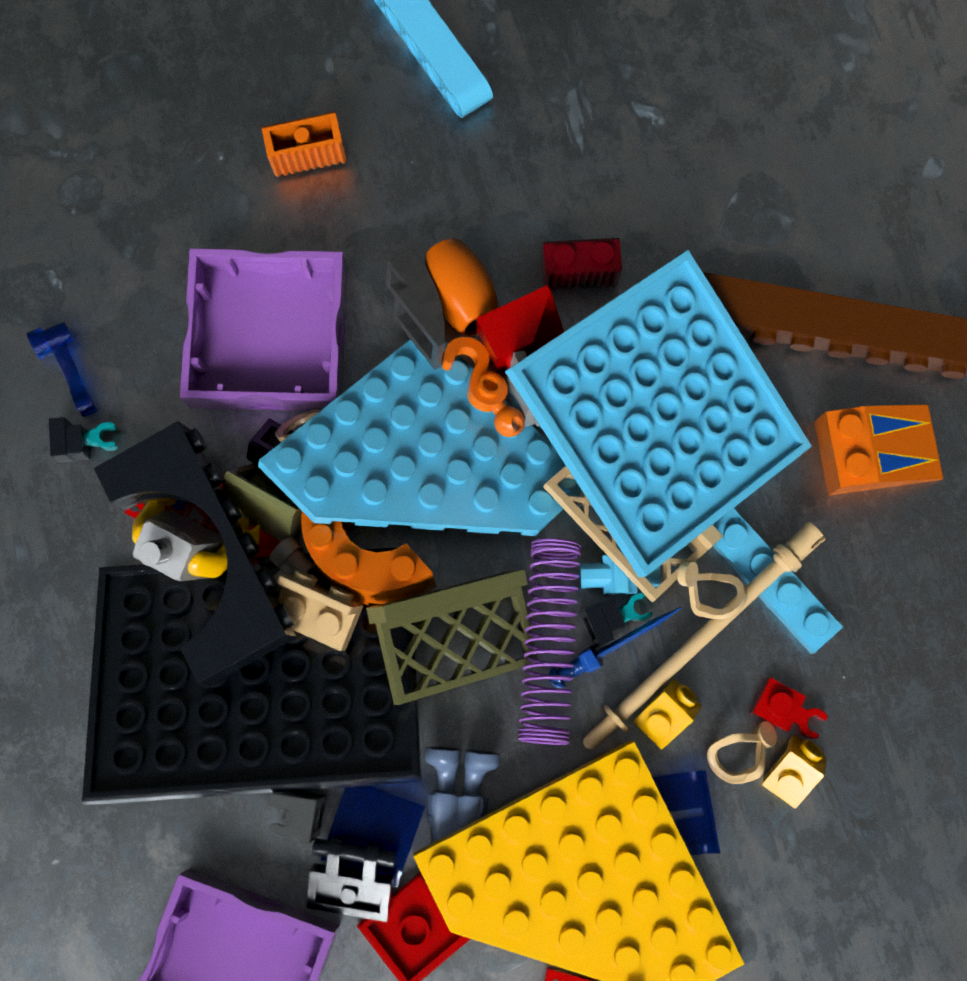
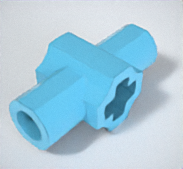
M608 555L601 556L602 562L580 563L579 579L581 589L603 588V595L626 596L638 593L637 586ZM660 566L645 577L654 587L660 585Z

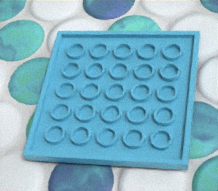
M689 250L683 252L505 371L639 578L648 576L812 447Z

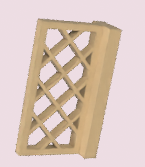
M567 466L562 468L543 486L652 603L678 579L677 574L681 562L684 560L696 562L723 537L711 525L687 544L693 552L687 559L669 558L662 564L663 582L655 588L645 577L639 578L624 554L616 547V542L606 526L595 525L589 519V506L592 505L581 490V497L568 496L558 486L565 478L574 479ZM671 566H678V568L671 573Z

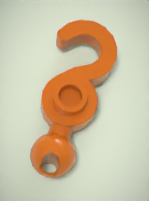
M471 337L453 339L447 344L443 353L442 368L446 371L450 370L457 355L464 354L470 356L475 363L467 387V398L470 404L483 412L492 411L495 415L494 426L496 431L502 436L509 438L517 436L523 431L525 418L519 409L507 406L504 402L508 393V385L500 374L487 370L489 353L486 347L480 341Z

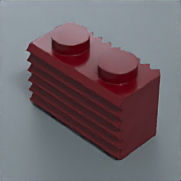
M620 238L543 242L541 255L543 287L548 285L549 289L551 288L556 291L559 288L563 291L565 287L568 290H571L572 287L578 290L581 286L585 290L587 286L591 289L594 286L600 289L602 285L606 288L609 285L614 288L617 286L622 272Z

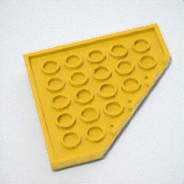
M633 740L606 752L413 853V857L452 933L601 981H715L744 965L727 927Z

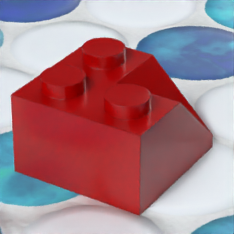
M548 285L476 318L477 340L486 347L489 353V366L492 371L500 374L502 377L506 376V378L508 376L505 371L510 368L513 352L525 351L526 355L529 356L564 332Z

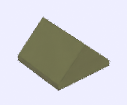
M253 463L226 471L222 490L226 498L230 496L235 501L242 514V518H249V524L255 527L260 525V530L281 542L288 537L294 538L301 528L302 510L258 465Z

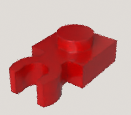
M771 677L766 679L750 711L751 714L764 721H768L785 732H789L794 723L799 733L809 739H818L819 734L809 729V718L815 716L822 721H826L828 715L820 709H804L801 707L806 696Z

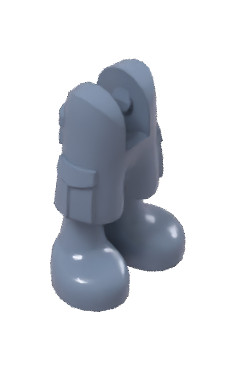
M451 747L425 748V761L435 767L438 775V790H434L428 795L427 819L431 828L430 844L487 815L489 799L480 794L481 786L486 773L495 770L500 765L499 753L473 749L465 750L463 793L458 795L455 793L461 749Z

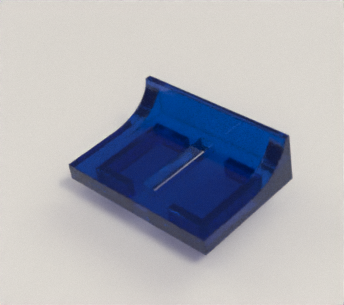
M700 769L652 777L669 812L702 808L703 815L673 819L690 855L720 854L706 770Z

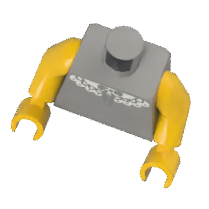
M177 499L147 501L132 526V541L136 544L133 550V557L177 581L216 578L227 569L226 550L220 535L171 509L165 510L164 506L175 504ZM249 518L239 519L238 522L243 532L248 531L258 545L260 525H257L252 530H248Z

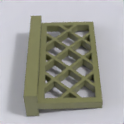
M525 569L502 572L366 608L369 623L376 624L394 705L408 703L533 663L524 657L514 660L504 653L512 635L521 640L523 653L533 650L524 644L527 639L533 637L525 631V628L530 626V622L526 619L528 614L521 587L528 585ZM507 597H511L514 609L509 623L495 614L501 600ZM490 602L488 608L482 605ZM470 607L484 615L475 633L460 623ZM456 611L453 618L448 615V613ZM433 617H439L449 624L440 643L425 633ZM491 620L505 629L496 647L482 638ZM421 621L418 628L411 624ZM402 626L414 634L404 653L394 647L390 629ZM456 630L471 639L462 657L447 648ZM420 640L436 649L427 668L411 658ZM534 641L529 642V644L535 646ZM478 644L492 653L486 668L482 670L469 663ZM537 653L528 655V657L538 660ZM443 655L458 663L451 679L446 681L434 673ZM500 659L505 662L497 665ZM407 665L423 675L415 690L404 693L401 676ZM466 669L471 672L469 674L463 675ZM430 679L436 683L427 686Z

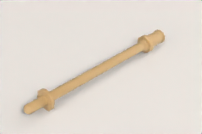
M806 522L784 545L778 544L773 549L775 552L773 554V561L746 585L748 595L742 610L727 619H710L615 709L605 704L602 708L608 715L584 737V746L590 750L597 748L618 727L627 733L629 726L624 722L779 576L784 572H797L802 567L800 562L826 540L820 530L812 523ZM737 595L734 596L723 608L731 605L736 599Z

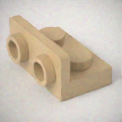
M295 570L294 574L279 575L277 584L282 585V589L278 596V601L280 604L285 603L291 610L296 621L292 629L336 650H346L364 605L353 601L354 594L345 589L331 586L330 590L317 585L318 578L306 572Z

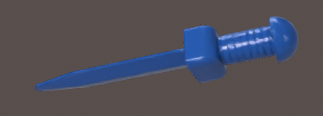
M681 606L652 619L596 651L593 645L589 646L578 655V658L569 662L575 666L558 669L553 667L549 675H565L575 678L585 671L590 673L604 665L601 660L602 657L655 628L683 607ZM549 679L552 686L561 689L565 688V683L568 682L565 680Z

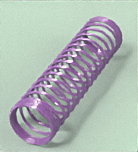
M541 538L531 543L532 550L530 556L536 562L530 565V569L536 574L529 578V582L535 587L529 589L528 594L535 599L529 601L527 606L535 612H531L526 616V619L533 623V625L525 628V631L533 637L527 639L524 644L533 650L523 655L525 659L533 663L527 664L522 668L527 674L533 675L524 678L522 683L533 689L523 691L521 696L533 702L520 706L523 712L532 714V716H525L519 719L522 725L528 727L518 729L519 737L517 739L522 742L536 744L567 745L570 742L568 740L570 739L569 729L525 722V720H570V716L537 712L525 707H570L572 704L570 702H556L533 698L525 694L542 692L571 694L573 691L571 689L533 685L526 681L538 679L572 681L574 678L565 675L542 674L527 668L537 666L572 668L575 665L567 662L541 661L528 657V655L536 653L573 655L575 652L568 649H545L533 646L529 642L537 640L574 642L576 639L568 636H544L529 630L538 627L574 630L576 628L574 624L543 623L530 617L540 614L575 617L577 613L574 611L541 610L531 606V604L544 601L573 605L578 603L577 599L540 597L532 594V591L546 589L558 592H577L579 590L578 587L564 584L542 585L534 582L533 579L544 576L554 579L576 580L580 576L571 572H540L533 567L539 564L565 568L578 567L580 563L572 559L581 556L582 546L578 542L568 539Z

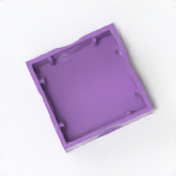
M190 249L186 295L189 323L183 343L180 398L190 409L311 411L314 409L322 410L340 396L343 386L348 273L343 252L286 251L262 254L235 249Z
M188 869L178 874L156 932L151 959L138 981H320L340 925L196 870Z

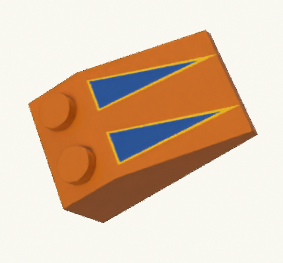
M928 404L860 406L826 411L814 421L828 496L943 479Z

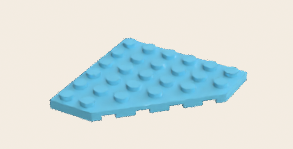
M411 339L259 459L258 467L313 523L331 524V521L355 522L357 526L388 527L390 524L411 526V529L443 531L444 528L467 529V532L498 534L500 531L521 532V535L537 536L564 510L543 488L547 481L566 466L554 446L532 425L524 427L523 431L517 436L510 438L502 436L496 431L494 426V413L492 411L483 412L476 409L467 398V387L473 368L460 355H457L450 370H444L442 363L440 368L434 370ZM445 341V344H444L443 353H444V351H445V349H446V347H447V344H448L446 341ZM504 400L507 406H511L506 400ZM565 478L558 484L568 496L578 497L581 494V488L575 479Z

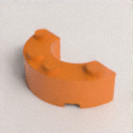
M302 511L301 527L303 539L320 574L330 586H336L354 594L353 601L369 605V603L383 604L433 591L437 588L432 571L407 543L392 551L376 553L364 550L350 541L349 529L352 522L331 521V524L313 523Z

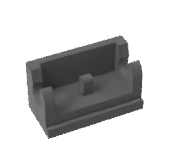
M304 791L271 793L269 806L279 810L287 809L288 811L285 813L286 817L281 820L284 825L273 823L270 824V829L276 834L301 838V843L310 844L315 838L320 836L327 795Z

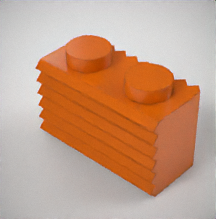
M336 111L261 127L267 157L274 175L278 178L281 174L287 176L290 172L294 175L296 171L301 173L303 169L309 171L310 168L316 170L318 166L320 168H323L324 165L330 167L332 163L335 165L339 162L344 164L347 160Z

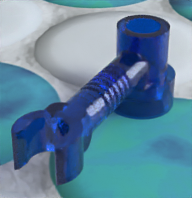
M62 322L45 330L39 327L27 332L28 340L40 361L53 355L55 356L74 404L82 417L96 412V407L67 345L74 343V339L66 323Z

